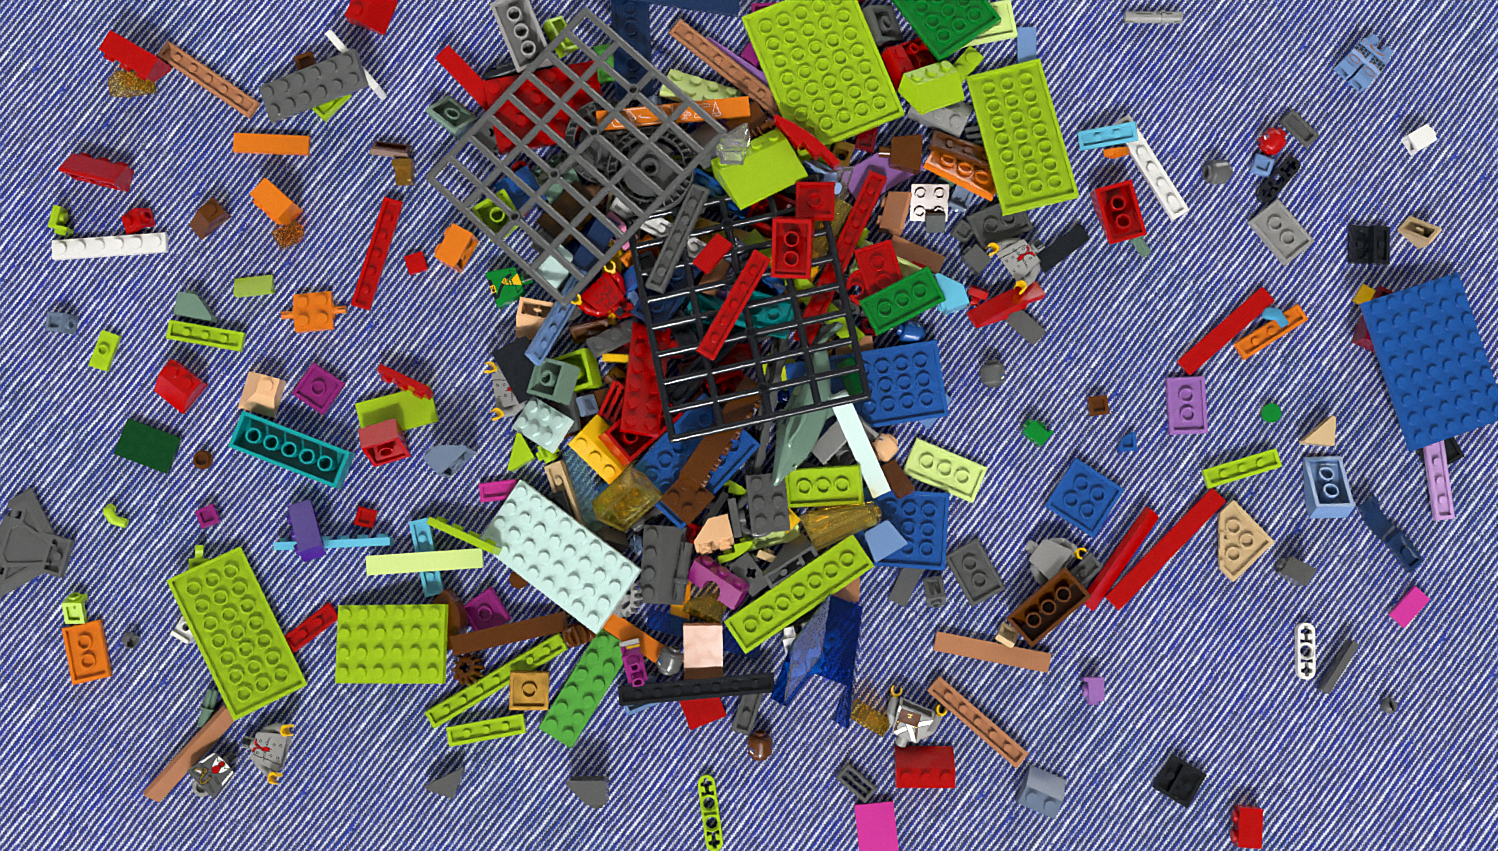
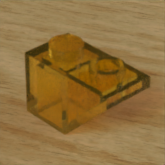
M116 71L108 77L110 96L131 98L155 94V82L149 79L146 82L135 76L136 72Z
M857 698L846 714L860 725L881 737L884 736L890 726L887 716Z

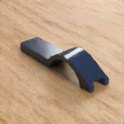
M1370 494L1368 496L1369 499L1363 504L1359 503L1357 505L1364 523L1376 537L1384 542L1404 570L1410 573L1424 559L1405 534L1383 515L1378 505V499L1374 494Z

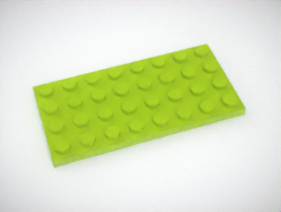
M1040 58L966 76L968 90L1002 215L1006 216L1079 198Z
M241 546L166 580L233 721L307 686L306 680Z

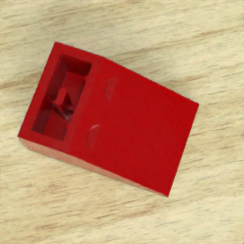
M920 38L889 47L880 55L895 91H898L904 73L938 62Z

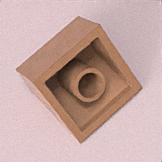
M889 191L887 197L883 196L881 207L884 208L883 214L878 215L876 225L879 226L878 232L901 236L913 193Z

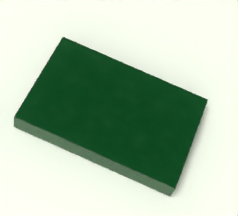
M128 418L113 454L169 474L183 438Z

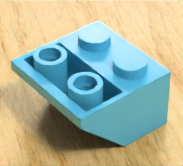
M940 273L934 274V278L946 298V301L937 305L938 311L942 312L943 316L965 309L970 302L963 284Z

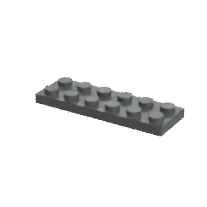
M352 49L259 86V90L270 123H277L369 87L358 51L357 49Z

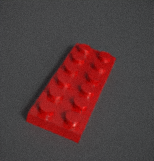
M633 322L619 432L658 438L662 404L646 324ZM669 328L665 332L661 330L655 331L659 351L669 349L671 333ZM668 357L661 358L664 379L666 377Z

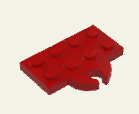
M891 239L854 250L859 269L849 276L846 290H850L852 286L857 285L861 288V293L859 295L851 294L848 298L855 305L860 306V300L903 279Z

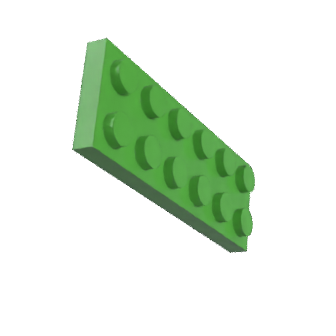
M601 629L599 634H596V637L586 649L539 726V729L572 749L623 665L619 642L623 641Z

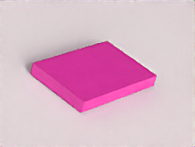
M893 801L855 804L859 851H899Z

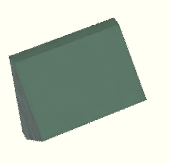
M449 95L426 108L430 118L458 140L466 134L478 118Z

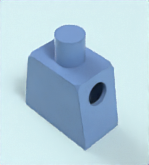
M875 514L865 519L870 530L863 534L875 563L908 544L888 519L881 524Z

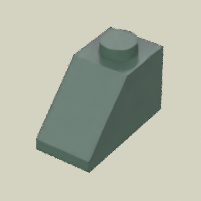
M187 289L185 292L178 291L173 314L180 317L217 323L218 319L204 298L198 296L196 291Z

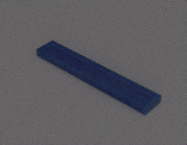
M651 608L645 627L683 638V623L700 622ZM723 630V650L757 660L761 644L745 654L732 633Z

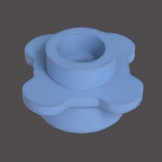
M633 534V538H630L631 550H634L636 554L638 551H642L643 540L642 536Z

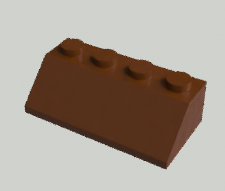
M1063 567L1012 611L1006 619L1027 643L1033 647L1092 596L1080 581L1066 567Z

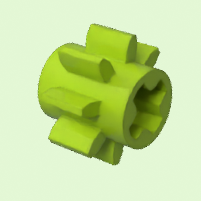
M539 445L537 447L539 452L535 455L539 462L544 460L547 464L558 458L556 452L560 450L557 448L553 454Z

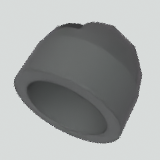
M126 632L121 641L127 649H132L138 645L140 638L133 632Z
M1384 698L1381 700L1380 709L1384 713L1392 714L1397 711L1398 704L1394 699Z

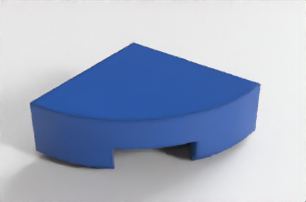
M1136 431L1128 433L1120 439L1117 452L1137 451Z

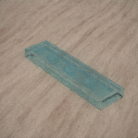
M574 450L562 453L585 525L603 520L604 516L596 497L597 495L586 462Z

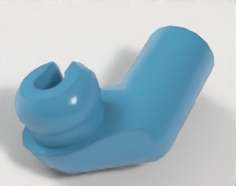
M1268 307L1262 312V317L1265 320H1276L1280 328L1289 324L1282 311L1278 308Z

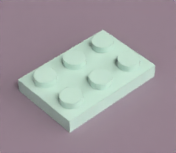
M532 397L512 428L554 454L574 421L536 397Z

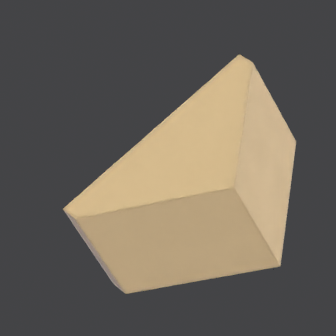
M1409 216L1397 229L1400 234L1418 249L1429 245L1442 231L1440 227Z
M1335 416L1326 417L1298 442L1301 445L1334 446Z

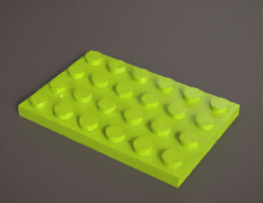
M448 604L338 605L335 683L446 684Z

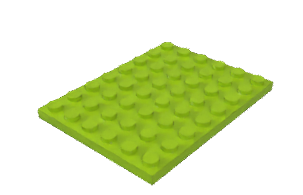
M784 0L741 17L781 117L803 128L826 147L905 115L857 0ZM804 147L796 151L798 158L809 154Z

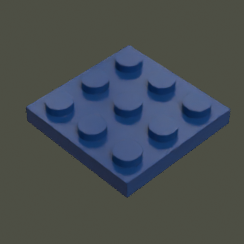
M1074 458L1044 507L1091 538H1094L1125 489L1082 461Z

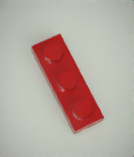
M382 364L377 368L381 376L380 379L388 384L392 382L405 392L409 390L419 399L424 397L430 400L432 398L433 392L428 386Z

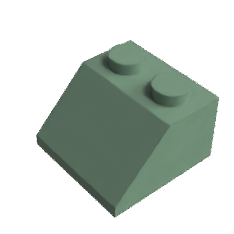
M545 358L541 366H534L526 393L569 405L580 368L566 362Z

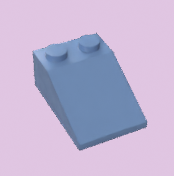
M1303 457L1304 495L1309 519L1347 518L1355 505L1342 457Z

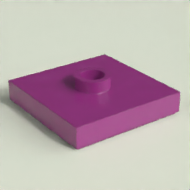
M313 362L291 394L320 414L325 415L346 384Z
M489 587L464 605L468 623L473 631L505 625L512 620L511 615L493 587Z

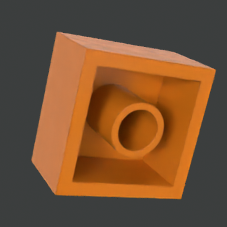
M264 178L250 193L254 198L252 202L280 226L283 223L289 227L303 212L296 203L267 178Z
M453 223L451 227L448 226L445 230V238L442 243L436 246L434 257L443 265L461 274L477 247L479 240L473 233Z

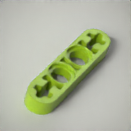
M704 774L698 780V791L705 843L710 851H719L723 846V834L716 783L712 775ZM704 778L712 781V784L709 785V792L714 791V794L702 795V792L706 793L705 785H701L704 782ZM708 797L713 798L715 801V805L712 808L704 806L703 802ZM709 817L716 818L718 822L714 828H710L706 824V820ZM719 830V833H715L716 840H720V843H717V847H713V844H709L712 841V833L708 835L707 831L714 832Z

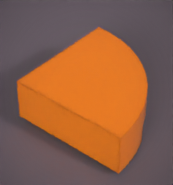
M1116 147L1105 149L1103 153L1106 158L1116 159L1129 155L1130 149L1129 147Z

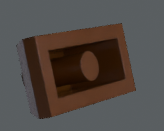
M211 198L197 210L190 223V227L203 240L232 216L221 202Z

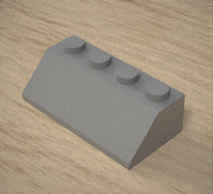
M498 0L490 3L518 73H523L548 46L530 0ZM546 58L535 71L544 70L554 64Z

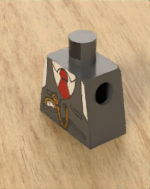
M231 750L222 758L214 752L188 769L187 772L215 799L234 776L235 772L230 766L238 758Z

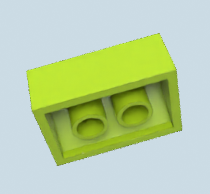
M948 60L904 73L898 92L920 115L963 101L965 98L959 72Z

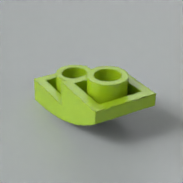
M750 537L739 539L740 543L734 544V548L724 550L723 555L717 556L719 564L745 554L758 543L757 539L751 540Z

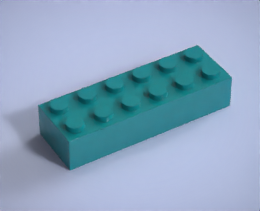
M242 411L228 445L230 448L337 489L342 488L355 456L353 452L246 411Z

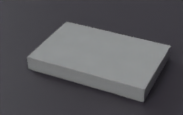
M1278 198L1247 222L1283 266L1287 265L1315 242Z

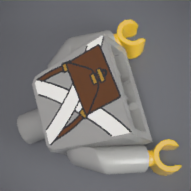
M893 685L890 690L892 697L889 699L887 716L889 725L893 727L892 733L897 735L895 743L900 747H905L908 740L918 743L920 739H925L934 734L941 722L940 717L946 715L947 708H944L943 712L940 713L938 709L941 704H937L934 707V711L905 698L900 697L898 699V696L902 694V687H900V693L895 694L893 692Z

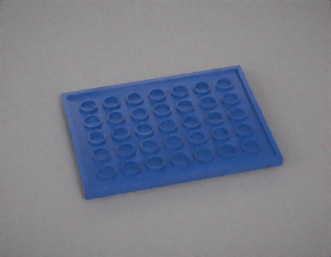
M1458 272L1359 304L1408 451H1414L1498 421V388Z

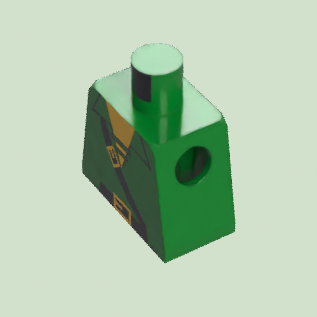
M516 267L485 273L496 305L500 310L519 300L520 297H524L526 295L524 286L534 282L528 273L519 275Z

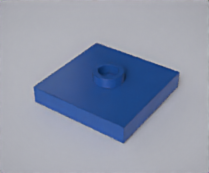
M527 165L515 172L535 192L540 188ZM509 177L494 185L497 191L503 188L506 190L517 211L530 198Z

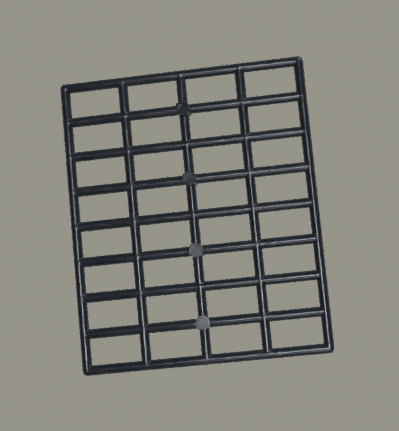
M813 174L799 182H821L818 174ZM796 183L787 188L796 187ZM728 194L707 199L703 208L719 204L723 220L721 224L693 230L689 239L724 231L727 240L733 247L722 259L731 257L734 275L731 278L695 286L691 266H695L692 262L695 258L689 259L686 245L681 255L682 261L678 262L675 270L684 268L687 288L665 292L664 294L647 295L644 277L650 275L653 267L642 269L638 250L664 245L667 236L637 243L634 233L629 239L670 443H678L871 398L870 387L830 221H822L824 228L815 230L814 238L826 236L830 255L812 259V267L832 262L836 282L796 291L794 279L785 278L789 293L750 302L747 301L742 310L746 325L745 332L728 335L723 343L727 344L747 339L750 343L753 359L712 368L711 360L702 355L705 370L665 379L661 358L696 351L705 335L702 320L715 318L719 309L701 313L697 293L734 285L742 271L738 255L752 253L754 249L760 251L772 248V240L737 248L733 233L734 228L769 220L773 222V218L776 216L786 217L795 215V207L778 210L775 195L772 194L767 197L770 208L769 213L732 221L727 202L733 200ZM682 205L674 206L663 212L653 213L646 221L670 215L673 216L675 221ZM637 215L625 219L626 230L639 218ZM771 268L766 269L761 278L770 277ZM839 290L843 309L802 318L799 298ZM689 295L693 315L653 324L649 304ZM791 301L795 320L758 329L754 327L750 309ZM845 317L849 337L811 346L808 345L804 326ZM695 322L699 342L659 351L655 331ZM797 328L801 348L760 356L757 343L758 336ZM847 345L852 346L856 365L815 374L811 353ZM803 355L807 376L772 384L766 383L763 364ZM755 366L758 380L757 387L718 396L714 375ZM858 372L862 393L821 402L817 381ZM707 378L710 398L670 406L666 386ZM809 383L814 404L773 413L769 397L770 392ZM755 395L761 396L765 415L724 424L720 403ZM713 406L717 426L676 435L672 414Z

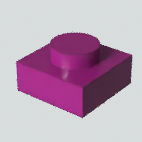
M210 504L195 511L201 529H206L222 522L215 504Z

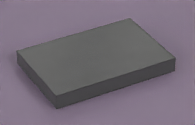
M999 202L966 216L976 242L983 251L992 242L996 243L1005 238H1014L1033 229L1026 211L1003 216Z
M978 538L946 554V562L971 607L1006 589Z

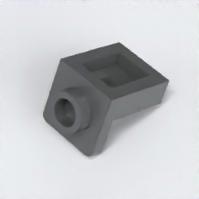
M942 575L923 578L926 606L938 608L946 604Z

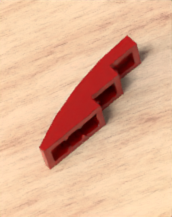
M447 45L435 59L487 111L489 107L483 80Z
M777 114L773 117V123L796 151L804 147L814 161L822 157L833 171L839 167L840 161L812 134Z
M1035 280L1022 294H1019L1022 289L1018 286L968 311L966 315L975 328L983 327L1008 319L1010 313L1026 309L1029 303L1044 299L1045 292Z

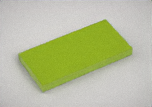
M409 390L355 404L361 428L395 418L402 431L439 422L433 396L430 400L424 397L419 399Z
M861 464L796 468L785 477L788 508L864 503Z

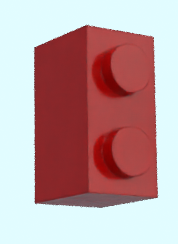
M1234 805V810L1231 811L1233 830L1230 832V839L1233 845L1240 848L1262 849L1263 809L1258 806Z

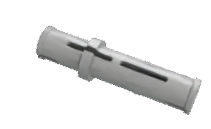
M1165 10L1156 12L1125 11L1123 20L1124 24H1181L1183 13L1182 11L1169 12Z

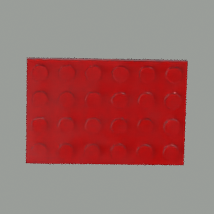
M594 61L567 66L581 77ZM558 67L533 72L536 77L560 98L575 83ZM596 71L586 83L603 97ZM521 74L483 81L489 108ZM528 79L514 93L540 119L555 105L550 98ZM580 88L567 104L577 112L581 107L595 100ZM509 100L494 114L521 140L536 125ZM561 109L547 125L565 140L566 129L571 117ZM493 125L499 156L509 154L516 145ZM581 126L577 129L575 141L580 139L583 130ZM542 130L528 144L531 149L558 145Z

